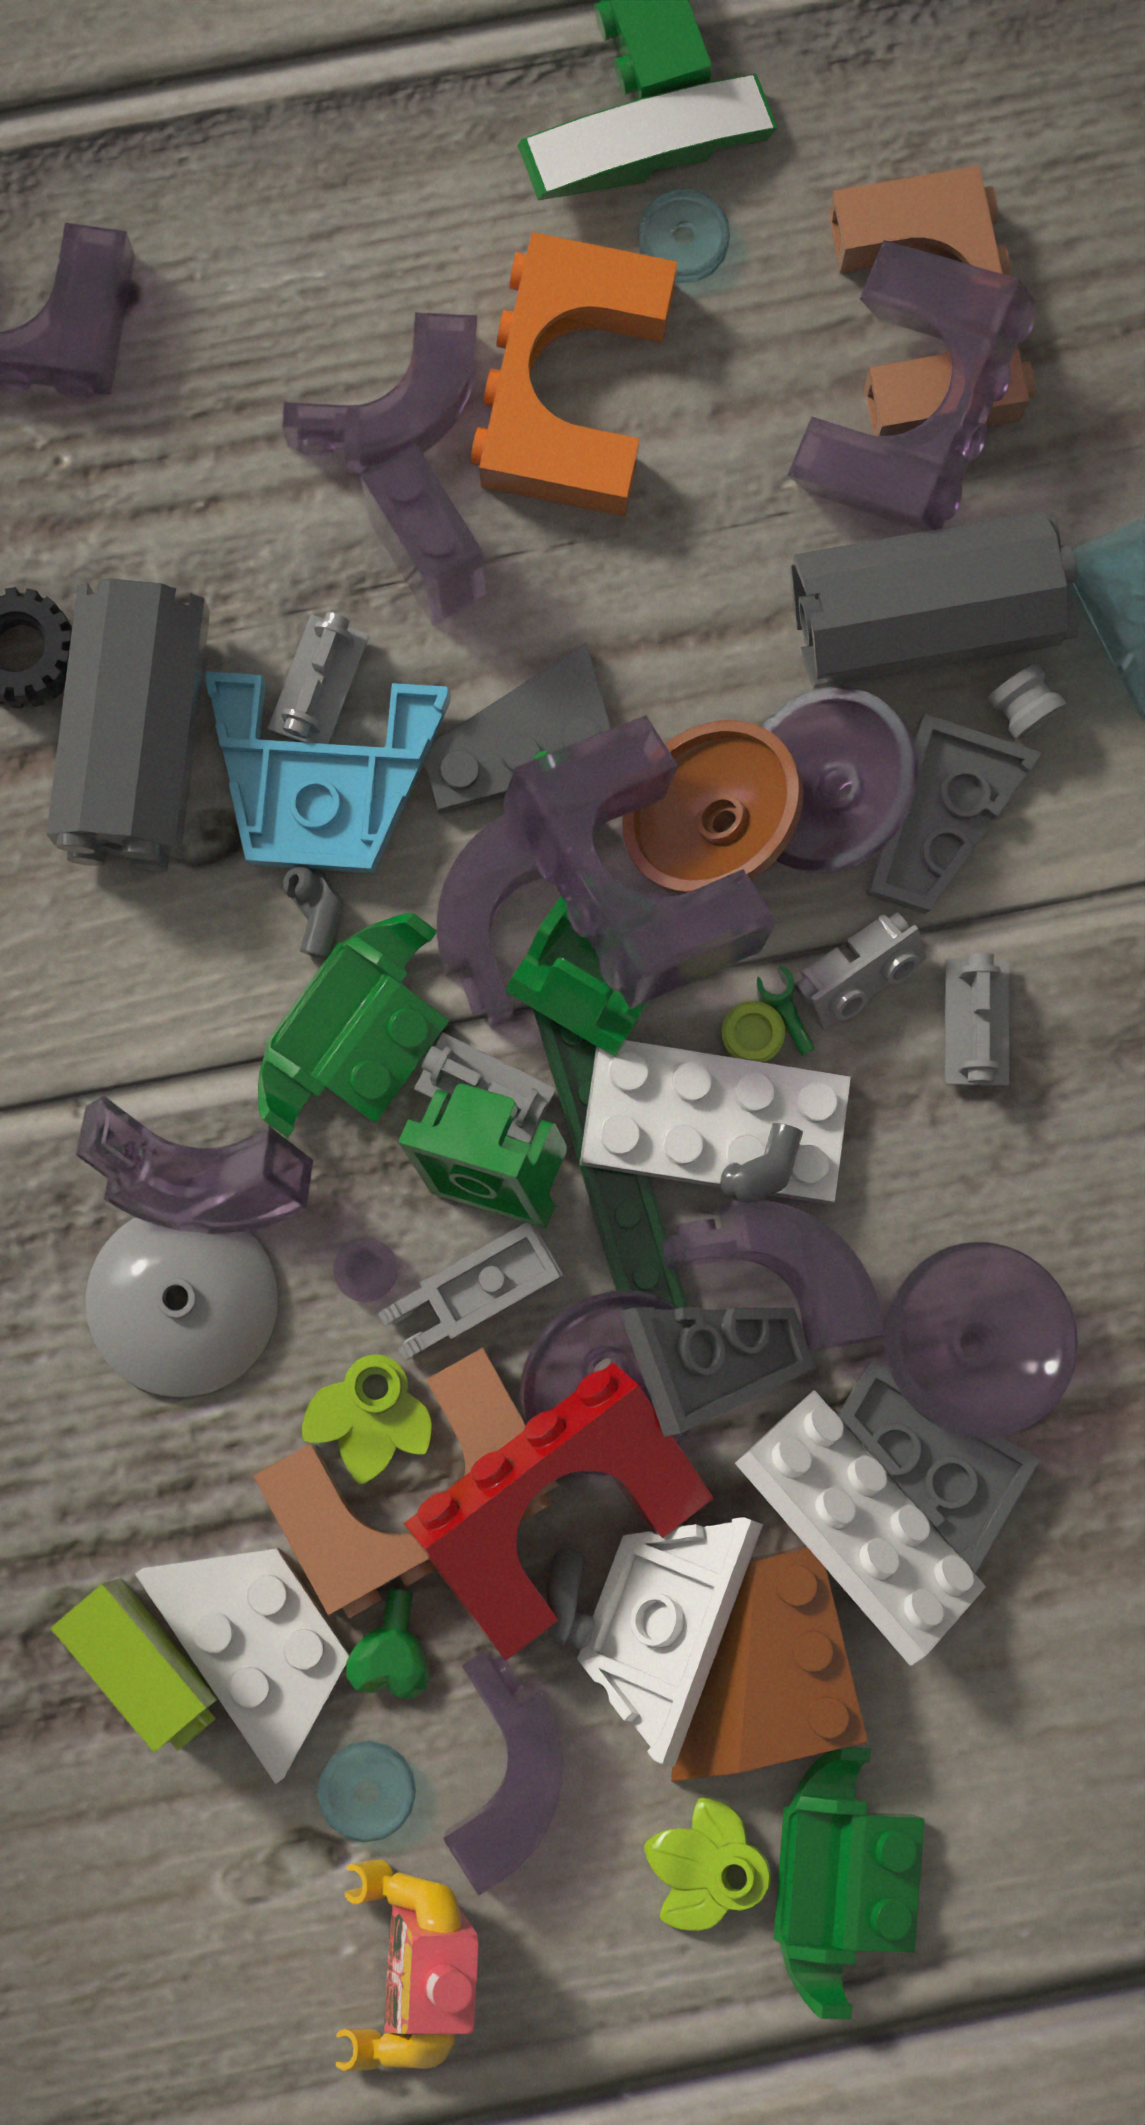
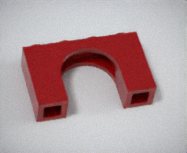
M614 1362L605 1369L586 1376L579 1383L575 1392L553 1409L534 1416L526 1424L523 1432L498 1451L482 1456L476 1461L466 1476L445 1492L436 1493L426 1499L419 1507L417 1513L403 1523L476 1625L505 1661L558 1621L524 1572L518 1558L516 1546L518 1527L523 1513L532 1499L546 1485L559 1477L578 1471H599L609 1474L635 1512L661 1538H664L713 1499V1496L672 1435L664 1437L654 1407L639 1384Z

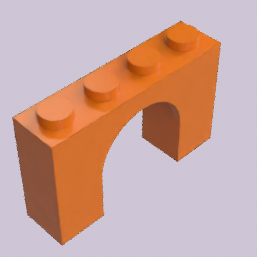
M531 232L527 254L516 252L513 261L509 289L518 291L514 312L503 310L499 324L496 346L505 349L501 370L490 368L483 404L484 406L493 407L488 429L477 427L472 446L470 463L479 466L481 487L626 517L638 462L640 438L582 427L561 420L549 412L540 402L531 385L530 376L539 355L550 343L565 334L578 330H603L663 343L676 284L677 261Z

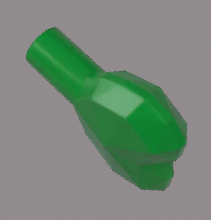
M388 1588L382 1626L367 1633L357 1643L346 1661V1678L356 1691L373 1693L386 1688L396 1697L414 1699L426 1690L431 1675L428 1658L421 1642L408 1630L414 1592Z

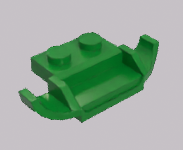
M405 913L365 927L344 942H338L264 1044L267 1047L259 1071L258 1082L259 1114L264 1122L288 1138L295 1129L294 1124L299 1112L310 1096L313 1094L318 1097L324 1088L369 1121L377 1122L450 1021L401 984L408 973L403 968L424 944L431 942L438 932L415 913Z
M845 1747L828 1751L821 1755L801 1779L791 1805L784 1806L773 1940L780 1944L785 1968L794 1987L806 2005L821 2019L852 2018V2005L847 2001L843 1990L842 1970L843 1964L855 1965L856 1951L915 1953L925 1818L913 1814L867 1812L866 1801L855 1799L858 1773L865 1762H870L871 1748Z

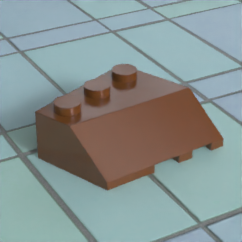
M806 1545L750 1559L675 1767L672 1766L671 1782L741 1773L868 1742L827 1570Z

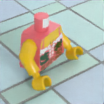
M383 1859L350 1864L347 1866V1870L357 1872L361 1877L363 1886L345 1891V1897L350 1903L362 1904L387 1898L388 1903L391 1904L384 2031L386 2033L381 2036L374 2029L340 2030L336 2037H349L353 2044V2055L349 2062H336V2066L343 2071L374 2070L381 2064L386 2068L436 2067L443 2063L455 2043V2034L473 2033L478 1935L458 1906L456 1895L446 1885L402 1872H397L393 1875L391 1867Z

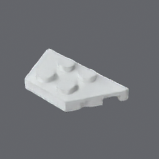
M741 1517L732 1519V1523L706 1527L695 1524L676 1527L664 1538H661L657 1533L649 1531L623 1535L593 1615L595 1625L589 1644L580 1650L577 1659L594 1682L600 1683L606 1688L609 1702L624 1721L633 1723L651 1747L647 1752L654 1761L660 1764L675 1767L763 1524Z
M279 1548L146 1567L135 1573L274 1783L276 1784L287 1775L291 1764L317 1720L350 1656L349 1651Z

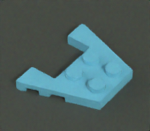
M206 671V687L213 705L217 723L215 727L220 747L223 749L230 783H228L246 861L250 865L285 868L304 866L309 869L375 874L451 702L449 687L392 683L386 746L383 748L260 740L266 680L263 676Z

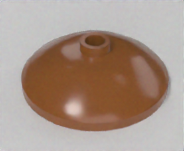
M719 720L708 722L676 735L647 760L629 789L623 810L622 828L625 846L630 858L639 871L653 884L669 893L680 896H715L745 885L769 868L780 856L797 828L804 794L803 781L798 764L791 752L777 736L761 726L745 721ZM734 822L729 829L723 832L724 828L728 824Z

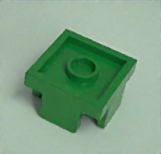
M613 883L608 884L595 909L577 900L578 894L566 888L538 928L527 955L512 975L505 992L613 1057H616L669 976L677 961L675 958L677 953L668 947L662 951L652 944V938L663 919L662 912Z
M458 1084L452 1096L448 1092L436 1090L422 1122L419 1123L408 1119L398 1141L431 1194L541 1228H547L556 1207L550 1197V1190L567 1151V1145L554 1123L542 1120L531 1144L506 1136L518 1110V1106L513 1098L466 1084Z

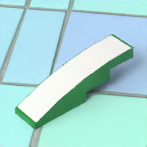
M757 73L697 84L641 98L522 138L517 146L539 201L645 183L654 170L706 162L715 149L767 141L776 131L777 125Z

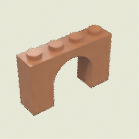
M980 165L833 191L828 217L840 273L900 262L930 264L945 271L959 283L966 293L972 309V330L954 348L939 355L869 368L864 393L875 447L1019 422L1029 403V399L1035 397V379L1031 363L1029 361L1021 362L1017 340H1021L1023 336L1021 312L1017 302L1009 303L1004 282L1010 280L1009 255L1005 244L996 245L992 224H996L998 221L997 199L992 186L984 187Z
M483 1348L426 1379L461 1444L465 1460V1476L482 1456L498 1451L523 1432L526 1425ZM309 1444L253 1475L328 1615L343 1608L349 1619L383 1600L377 1588L388 1581L400 1576L406 1587L436 1570L411 1533L396 1534L379 1530L363 1521L352 1510L316 1444ZM556 1480L538 1492L527 1506L520 1522L554 1504L548 1492L559 1486Z

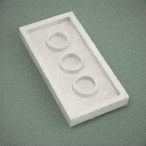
M627 1040L616 1057L596 1046L579 1165L721 1188V1174L727 1165L734 1162L742 1165L747 1161L764 1155L772 1124L781 1123L802 1130L803 1135L788 1185L782 1191L771 1196L830 1205L835 1202L851 1077Z
M815 1390L796 1404L735 1462L739 1469L910 1666L921 1660L933 1649L986 1588L970 1569L969 1565L955 1552L928 1521L924 1513L914 1505L887 1474L882 1465L873 1458Z

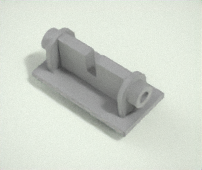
M327 612L325 618H321L311 614L268 730L304 743L330 744L370 635L348 627L350 620L342 615Z
M898 912L889 918L883 914L847 940L849 947L859 957L852 963L836 947L811 966L801 971L802 979L795 983V988L808 1005L813 1002L820 1026L824 1030L838 1020L844 1021L854 1017L864 1008L868 999L890 984H899L907 980L917 970L919 964L926 959L919 929L916 925L909 927L906 920Z
M990 953L969 954L968 959H945V1085L1009 1086V960H994V954Z
M443 1032L436 1046L430 1048L421 1067L423 1072L414 1087V1090L430 1098L433 1097L436 1090L448 1092L452 1096L458 1084H466L511 1097L517 1104L518 1110L507 1136L527 1143L530 1142L556 1090L555 1087Z

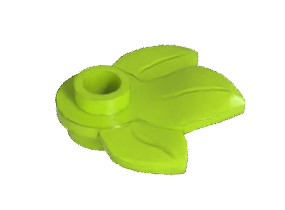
M378 1354L367 1355L354 1362L348 1369L343 1382L334 1383L319 1389L311 1399L302 1423V1439L306 1442L322 1443L339 1440V1450L344 1464L359 1484H365L379 1475L393 1458L396 1447L413 1454H426L432 1431V1423L426 1406L408 1393V1380L403 1368L392 1358ZM374 1374L384 1376L388 1382L386 1395L378 1400L369 1398L364 1390L365 1381Z
M699 1798L693 1812L692 1829L675 1828L664 1830L651 1837L644 1844V1852L651 1869L663 1883L673 1887L665 1899L660 1912V1919L671 1927L691 1931L710 1929L717 1925L729 1910L742 1911L750 1909L759 1904L769 1891L771 1869L766 1857L759 1849L748 1844L744 1823L739 1814L729 1805L720 1801ZM732 1864L741 1866L747 1874V1882L743 1889H735L727 1881L726 1873Z

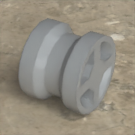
M1040 663L1032 664L1000 685L987 698L993 709L1001 710L1005 713L1010 721L1008 730L1015 740L1027 736L1060 713L1068 704L1060 693L1051 692L1045 683L1046 672Z

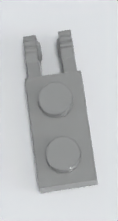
M524 1223L420 1282L421 1288L383 1309L378 1315L384 1326L397 1324L411 1316L413 1311L430 1301L441 1323L425 1332H419L404 1341L403 1345L398 1348V1351L403 1360L407 1361L447 1337H450L451 1340L457 1338L562 1278L563 1274L536 1226Z

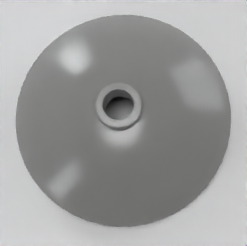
M171 1205L156 1208L140 1214L119 1228L99 1252L91 1269L86 1290L87 1321L94 1343L102 1357L117 1374L131 1384L148 1392L170 1397L201 1396L222 1389L238 1380L258 1361L268 1346L275 1329L279 1310L277 1278L270 1258L260 1242L247 1228L233 1218L214 1209L196 1205ZM182 1286L188 1293V1303L183 1309L172 1311L166 1304V1295L171 1288Z

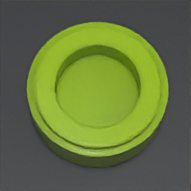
M760 1001L740 1003L728 1012L723 1021L720 1034L721 1043L729 1057L768 1063L778 1054L785 1038L783 1020L779 1013L766 1003Z

